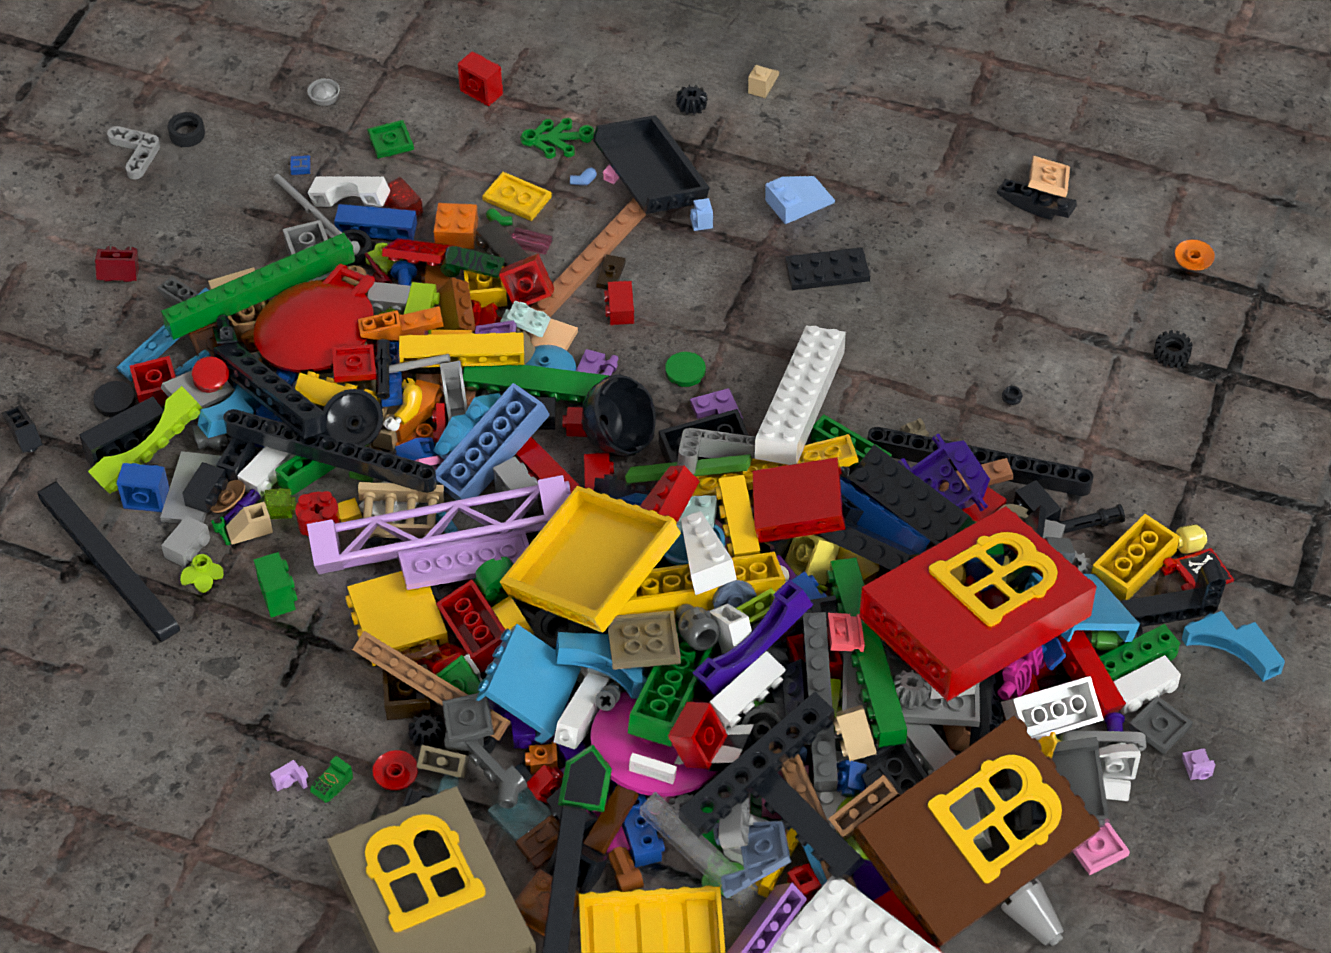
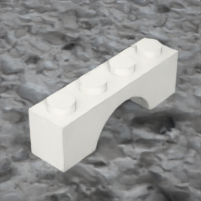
M316 176L308 191V195L315 207H332L337 201L349 196L361 197L366 207H383L390 193L384 177Z

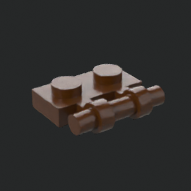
M425 639L418 643L419 646L411 649L408 646L398 650L399 653L414 662L424 658L428 660L432 658V655L440 653L436 639L432 641L431 639Z

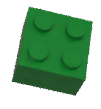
M279 552L253 559L259 587L270 617L296 610L294 601L298 599L294 589L293 578L288 573L289 568L286 559L281 560Z

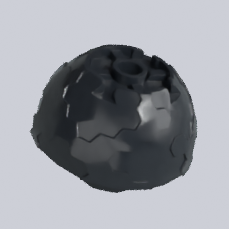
M621 374L605 377L594 385L583 401L581 422L590 443L613 456H633L642 451L655 436L656 412L652 397L641 383Z

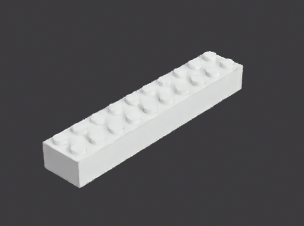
M818 326L805 327L755 438V459L787 465L798 463L844 355L846 332L837 329L819 328Z

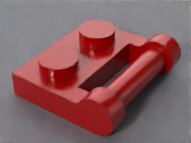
M445 643L438 646L440 653L432 655V658L428 660L424 658L416 661V663L419 665L427 664V669L436 675L459 656H465L467 653L462 648Z

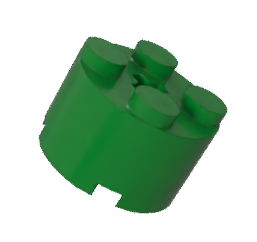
M501 557L502 560L497 561L494 558L484 562L475 572L476 579H474V583L491 606H495L509 597L500 584V580L514 564L508 557Z

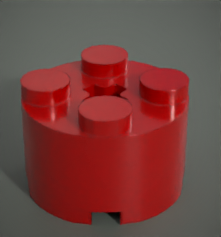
M312 492L303 494L298 498L295 512L299 531L303 536L309 537L307 524L333 519L335 524L341 523L338 503L330 492Z

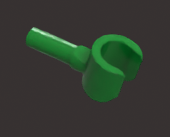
M220 516L221 522L218 524L212 520L214 532L220 533L225 544L230 545L231 542L225 531L224 518Z

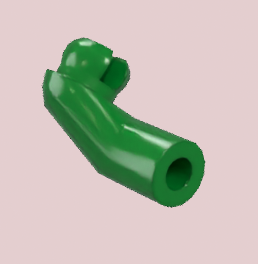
M494 208L487 210L486 217L494 226H512V216H502Z

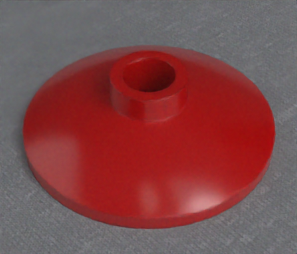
M393 750L382 754L373 765L374 780L379 786L387 790L396 791L410 786L418 775L415 758L401 750Z

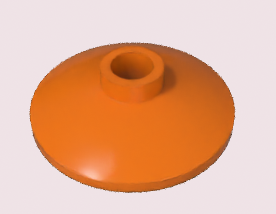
M1186 240L1181 242L1175 249V259L1184 268L1203 270L1210 267L1214 262L1215 254L1213 249L1203 241Z

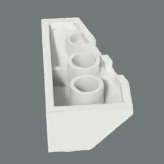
M1118 743L1099 749L1103 778L1118 780L1135 779L1141 756L1140 750L1135 744Z

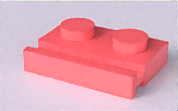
M828 613L827 626L830 649L833 651L860 649V652H863L865 644L859 614L854 617L850 616V614Z

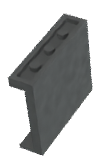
M1097 737L1058 742L1052 756V760L1056 765V771L1060 776L1066 777L1071 785L1070 789L1072 792L1082 798L1085 803L1084 808L1099 821V827H1105V823H1110ZM1008 769L1010 787L1018 789L1019 793L1023 786L1021 776L1015 770ZM1030 800L1021 803L1020 808L1014 812L1017 835L1022 834V837H1027L1043 825H1032Z

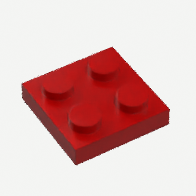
M373 344L332 347L334 383L376 380Z

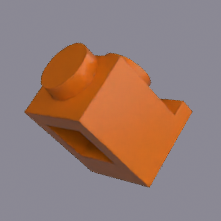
M556 743L529 746V752H525L526 766H530L531 775L536 774L543 765L558 768Z

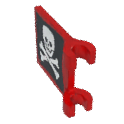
M1212 548L1177 559L1166 558L1163 561L1165 566L1161 567V571L1165 576L1178 570L1186 584L1181 586L1183 591L1194 589L1201 566L1211 561L1219 563L1226 584L1234 581Z

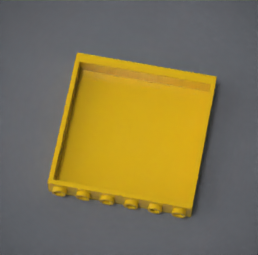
M577 486L500 580V584L508 596L603 633L681 533L676 526V521L670 516L665 517L653 510L642 509L636 504H628L622 499L611 498L605 493L599 494L590 488L585 489Z

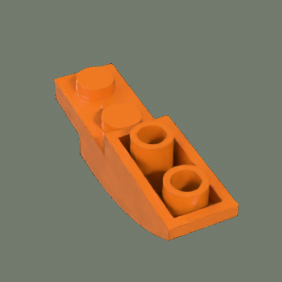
M440 306L399 315L398 310L358 319L361 337L375 340H399V336L425 335L427 330L444 327Z

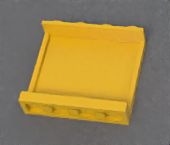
M402 571L347 586L348 595L345 596L348 608H353L354 612L351 613L354 625L358 624L359 629H357L358 638L366 631L396 651L408 646L410 648L418 646V643L425 639H431V641L436 639L439 645L448 643L447 631L430 586L407 590Z

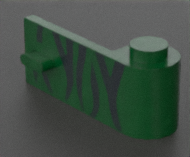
M449 246L446 249L440 270L447 277L458 276L462 269L499 279V273L505 258L457 246Z

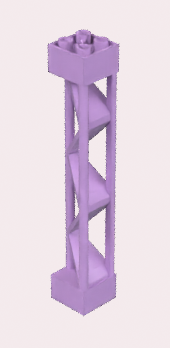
M562 475L538 480V485L399 512L336 524L333 519L307 524L314 567L318 574L344 570L345 568L397 559L398 551L519 530H525L526 534L538 532L543 529L571 494L569 482H564ZM530 495L504 523H500L469 508L470 506ZM540 495L544 515L522 519ZM459 510L484 525L483 527L442 534ZM448 511L429 533L420 539L387 523ZM377 526L404 541L360 550ZM366 527L341 553L338 532Z

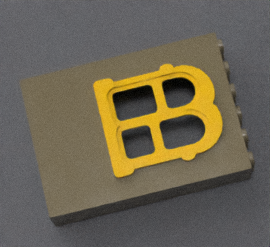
M457 786L451 789H444L432 797L422 798L412 805L400 807L397 811L390 814L378 816L375 820L368 823L358 824L353 829L343 833H336L327 839L333 867L373 953H536V943ZM424 830L438 832L451 855L450 858L430 867H425L414 847V838ZM391 844L403 847L410 859V863L391 872H383L377 859L379 851ZM453 867L457 868L465 883V888L445 897H439L430 880L431 876ZM415 873L424 888L429 902L405 913L401 911L389 884L394 880Z

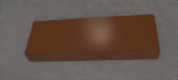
M618 784L605 805L604 812H601L583 844L605 855L639 794Z

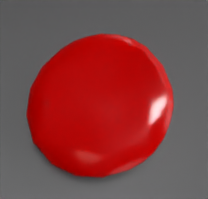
M204 357L198 360L192 368L193 383L202 392L212 393L219 389L221 390L229 377L228 366L217 357Z

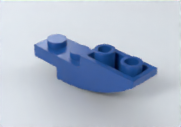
M390 342V365L400 363L399 342ZM402 371L389 374L390 397L388 399H381L382 407L401 406L403 404Z

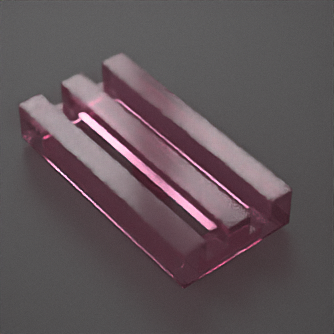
M516 227L515 233L512 234V239L510 238L509 246L546 255L553 239L549 235Z

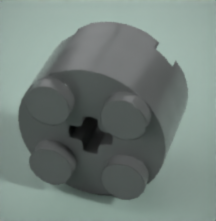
M763 703L756 706L744 717L742 725H753L749 735L754 744L786 717L785 710L777 703ZM773 748L770 751L773 752L778 748Z

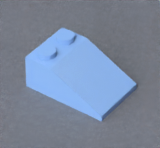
M815 176L780 177L767 183L765 186V201L785 224L835 203L834 198Z

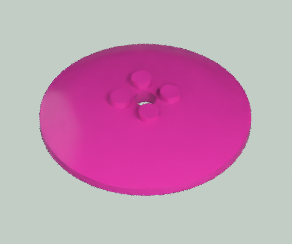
M627 691L621 693L619 701L611 710L604 711L600 709L597 713L591 729V745L593 744L612 768L610 778L629 790L644 795L660 797L682 795L702 787L718 773V771H708L707 769L686 768L684 764H674L678 753L673 744L670 747L627 734L630 713L637 699L631 698ZM696 696L693 702L705 703ZM632 753L677 766L674 783L670 784L629 771Z

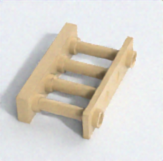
M359 482L358 485L359 501H364L363 518L372 517L374 501L383 500L386 502L385 514L394 512V502L396 501L407 502V510L414 509L417 502L428 503V506L444 503V485H437L436 489L429 493L394 483ZM436 513L427 515V525L414 524V517L406 519L405 524H394L393 521L387 523L420 539L424 538L435 526ZM379 526L376 527L369 537L397 538ZM366 527L355 528L356 537H358Z

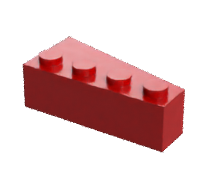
M685 465L670 466L640 507L648 511L653 510L665 517L670 516L678 523L700 481Z

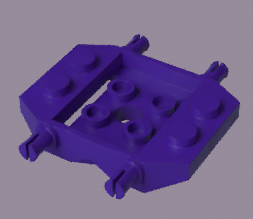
M936 434V437L933 436L932 440L938 449L912 468L908 465L905 458L900 459L905 468L961 510L973 504H976L980 511L984 510L983 507L985 509L988 507L982 498L985 495L990 478L964 440L945 443L940 434ZM949 459H951V461L953 462V464L955 465L963 479L970 487V491L967 489L959 475L956 473V471L948 461ZM948 482V489L941 492L939 490L940 485Z

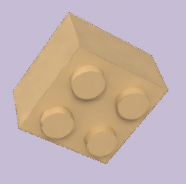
M863 704L836 712L837 718L833 722L837 735L842 734L843 740L840 741L843 756H848L849 760L853 761L877 754Z

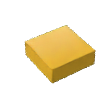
M355 498L338 503L341 522L362 518Z

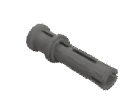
M613 680L611 684L604 686L596 696L595 702L599 709L604 711L611 710L619 701L620 692L624 688L617 681Z

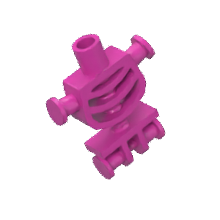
M1042 646L1023 656V659L1020 658L1005 667L1002 672L1004 683L997 691L1000 698L1008 700L1011 697L1013 699L1022 696L1028 689L1032 674L1037 676L1039 669H1042L1045 665Z

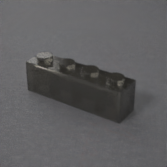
M496 219L476 229L477 238L475 241L477 246L483 249L486 254L505 258L503 267L530 257Z

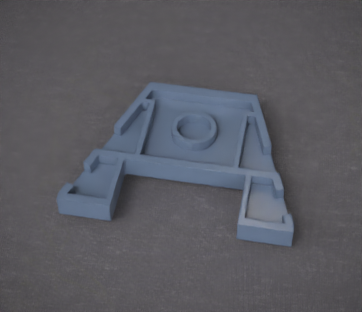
M782 821L754 822L753 825H749L748 844L741 846L744 870L721 876L725 898L731 897L791 862L785 827ZM715 823L713 831L718 846L721 845L719 841V823Z

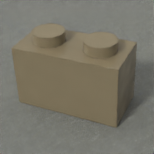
M422 745L417 768L465 778L469 756Z

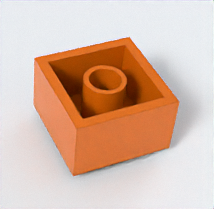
M438 203L434 226L435 243L474 249L478 227L477 204Z

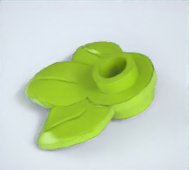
M378 243L374 250L368 252V254L380 270L387 274L390 272L393 264L398 261L388 260V257L382 256V248L388 244ZM366 258V264L371 265Z
M199 554L193 558L191 566L182 571L180 581L182 585L194 583L195 588L204 593L211 589L213 579L223 578L224 572L222 567L213 563L210 557L205 554Z

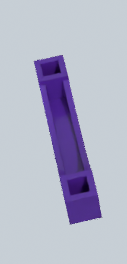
M789 579L773 594L775 598L771 607L759 625L747 638L717 658L710 659L708 657L693 672V675L707 692L716 697L752 665L813 605L801 587Z

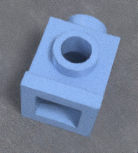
M709 198L694 200V209H691L690 214L694 231L713 228V210Z

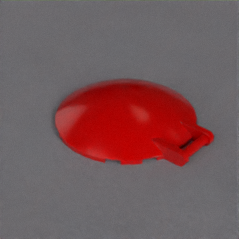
M339 264L325 280L300 283L276 295L261 310L254 326V341L261 356L271 365L290 372L301 373L302 370L313 369L316 372L331 368L330 365L333 364L332 347L364 345L368 338H363L360 335L358 319L374 316L371 302L365 294L373 286L375 278L368 274H360L348 269L343 264ZM346 276L359 283L354 286L341 280Z

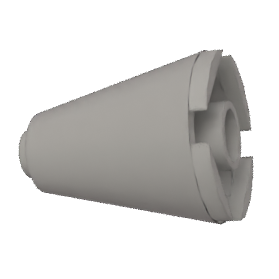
M1037 878L1033 884L1031 882L1027 883L1009 897L1012 901L1008 905L1005 902L1001 905V909L1045 946L1050 944L1053 947L1063 939L1061 934L1064 930L1041 882Z

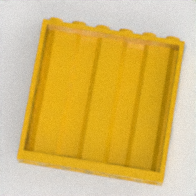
M707 885L702 888H658L649 891L636 889L631 892L610 891L608 893L587 892L579 894L581 953H725L720 887Z

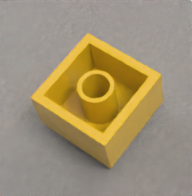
M463 270L464 281L469 284L471 300L478 301L481 304V308L491 303H494L497 307L507 306L506 289L500 277L498 279Z

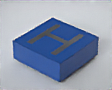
M291 156V175L310 174V156Z

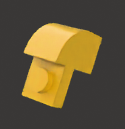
M511 596L492 607L505 630L507 628L510 630L518 624L534 635V632Z

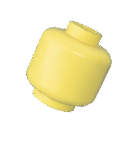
M1198 525L1182 526L1176 530L1175 534L1180 536L1177 548L1183 554L1199 552L1207 543L1206 532Z

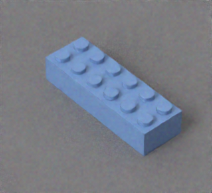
M512 383L435 470L437 485H444V491L456 500L479 496L494 479L493 467L511 459L549 417L544 404Z

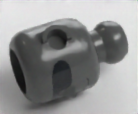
M683 604L678 607L676 611L678 631L686 643L694 650L699 651L708 650L713 647L720 637V628L712 618L710 611H706L702 607H693L690 604Z

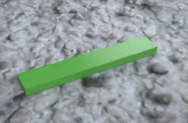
M751 454L698 460L696 472L693 475L704 476L747 471L752 462ZM677 462L630 467L625 476L627 483L660 480L670 466H677Z

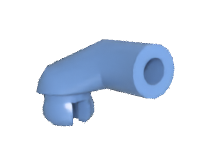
M587 168L580 176L570 175V185L590 184L596 177L595 169Z

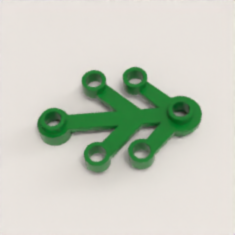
M570 118L562 119L561 123L555 128L551 119H545L535 130H524L520 140L523 145L535 146L544 152L546 158L552 159L556 156V149L543 143L548 141L563 150L565 157L570 158L575 155V148L561 140L581 139L583 142L589 143L594 138V128L584 125L579 129V132L561 133L563 130L572 129V120Z

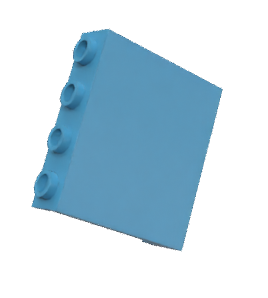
M1032 573L1024 591L1040 583L1043 578L1038 573ZM1084 574L1097 586L1092 614L1089 618L1061 634L1063 638L1070 642L1075 630L1116 631L1124 642H1132L1140 625L1139 622L1096 574Z
M516 624L510 630L507 628L501 635V645L493 653L495 658L485 671L487 674L486 678L478 686L479 694L476 700L479 702L485 696L537 730L535 740L542 744L554 735L557 722L562 716L581 667L557 664L556 650Z

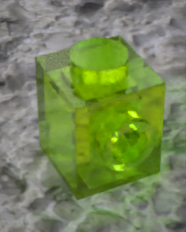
M291 489L265 490L264 502L270 519L292 518V510L296 509V497H292Z

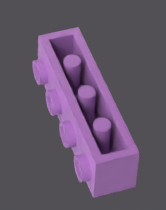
M793 883L776 885L727 953H769L795 915L800 911L807 898Z

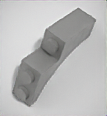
M460 361L440 364L448 423L452 416L463 415L468 409Z

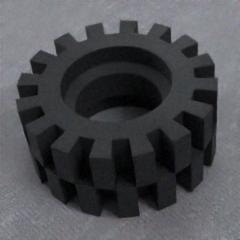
M1169 330V334L1164 331L1162 335H1158L1155 342V359H1158L1157 362L1159 364L1163 362L1164 367L1167 364L1170 365V368H1173L1174 365H1176V368H1180V365H1186V362H1189L1193 344L1190 342L1191 339L1189 337L1186 338L1185 333L1180 335V331L1173 333V330ZM1167 347H1175L1180 351L1173 352L1168 350Z

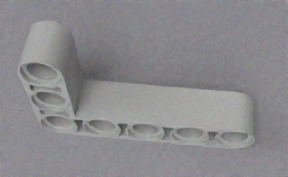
M696 428L684 429L678 452L677 466L685 465L692 474H695L699 457L720 458L751 454L753 459L755 458L756 437Z

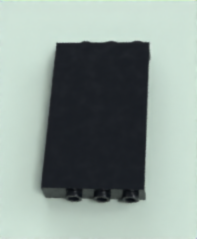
M656 115L596 126L593 138L594 143L645 214L694 205V200L707 198L710 187Z

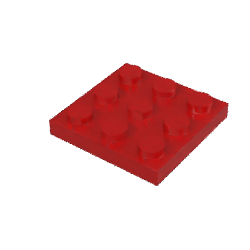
M397 238L382 248V256L388 257V260L391 261L407 259L409 263L423 261L427 262V265L438 266L443 261L446 249L449 246L455 245Z

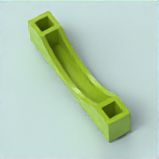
M181 386L166 399L162 417L146 440L125 453L103 457L88 472L109 494L117 491V480L123 463L143 465L149 462L159 449L167 446L169 440L175 434H179L184 430L188 422L196 419L203 408Z

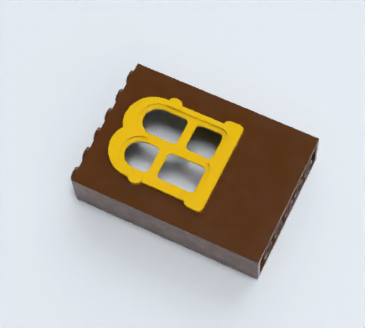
M1015 715L859 824L851 835L889 888L939 949L1009 899L1020 888L1034 881L1088 842L1101 830L1097 818L1087 812L1082 798L1072 792L1069 781L1063 775H1059L1055 769L1054 761L1044 755L1041 751V744L1036 738H1031L1027 732L1026 724L1021 719H1017ZM1002 769H1012L1021 776L1023 786L1016 796L1005 802L991 786L989 778ZM980 787L995 806V810L970 829L965 830L950 812L949 807L974 788ZM1027 800L1039 802L1046 811L1045 823L1023 840H1018L1003 821V817ZM989 826H995L1009 844V850L992 862L985 859L973 842V838Z

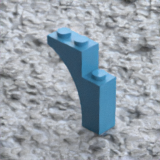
M233 382L234 393L228 399L215 406L201 409L197 425L207 438L226 434L223 418L226 411L237 409L254 414V411L261 407V403Z
M496 393L474 397L465 414L452 416L433 451L445 460L501 395Z
M1220 611L1215 614H1208L1204 619L1190 622L1184 627L1181 640L1186 646L1204 645L1225 650L1247 663L1262 681L1282 673L1285 660L1255 622L1249 625H1242L1236 630L1225 614Z
M558 632L555 648L557 664L577 665L599 671L617 681L631 698L638 699L646 683V676H642L644 674V667L613 670L609 634Z

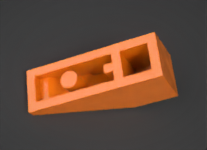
M416 380L415 385L419 386L422 390L421 405L418 413L404 425L400 424L399 429L396 431L398 441H403L416 430L418 425L423 424L430 418L432 410H436V403L443 402L444 395L441 394L440 385Z

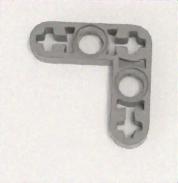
M120 126L111 127L107 132L111 144L135 150L125 167L127 176L130 179L141 178L160 149L158 137ZM132 138H138L137 141H129ZM141 155H147L144 159L138 158Z

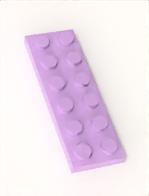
M525 530L402 550L398 551V559L406 589L410 590L476 578V570L484 562L493 558L497 561L502 560L501 557H508L515 563L529 546Z

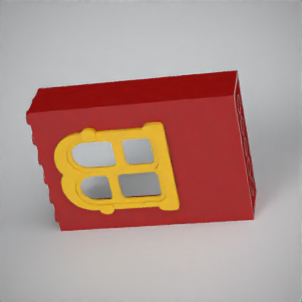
M1005 506L863 586L859 617L948 702L1089 618L1092 614L1097 586L1091 579L1080 572L1075 565L1071 564L1062 553L1055 550L1046 539L1038 535L1031 526L1027 525L1016 513ZM998 544H1005L1018 557L1011 563L1001 566L986 553V550ZM977 557L993 573L966 587L950 571ZM1023 566H1030L1043 578L1040 583L1023 593L1015 592L1002 580L1004 576ZM989 585H994L1010 600L995 609H989L974 594Z

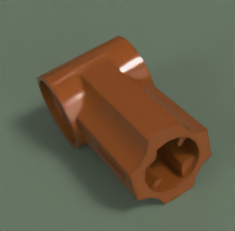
M616 847L608 853L619 892H631L644 887L638 867L635 868L627 847Z

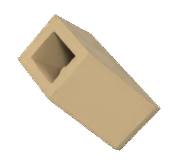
M265 502L244 507L226 525L231 544L273 533Z

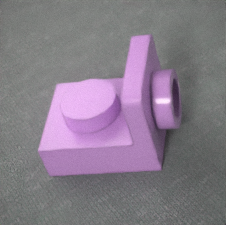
M1205 749L1184 752L1182 754V760L1190 780H1204L1213 775L1215 763L1213 760L1209 761Z
M294 760L270 773L272 784L277 792L283 788L290 787L295 781H298L303 789L308 787L306 781L308 774L303 766L299 767Z

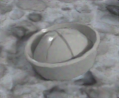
M326 78L313 81L307 89L311 100L319 106L333 104L337 100L340 91L336 81Z

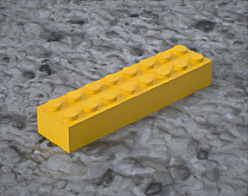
M775 552L732 558L736 579L749 583L754 588L756 596L770 588L776 592L785 584V577ZM689 564L656 568L650 572L617 616L674 611V615H676L678 607L683 604L702 607L706 611L714 609L713 596L719 587L695 595Z

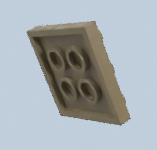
M674 611L618 615L608 626L613 670L681 664Z

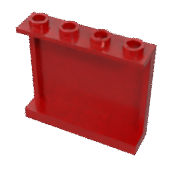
M838 457L752 471L754 523L759 543L845 530L840 474L842 473Z

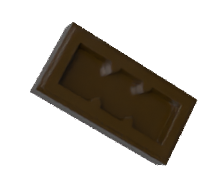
M606 255L596 281V288L608 290V282L619 281L626 258Z

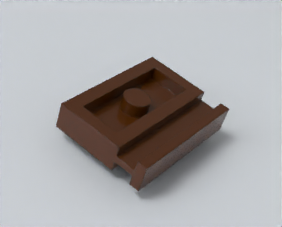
M550 815L515 842V845L527 860L534 865L535 870L551 859L557 845L559 823L553 815Z

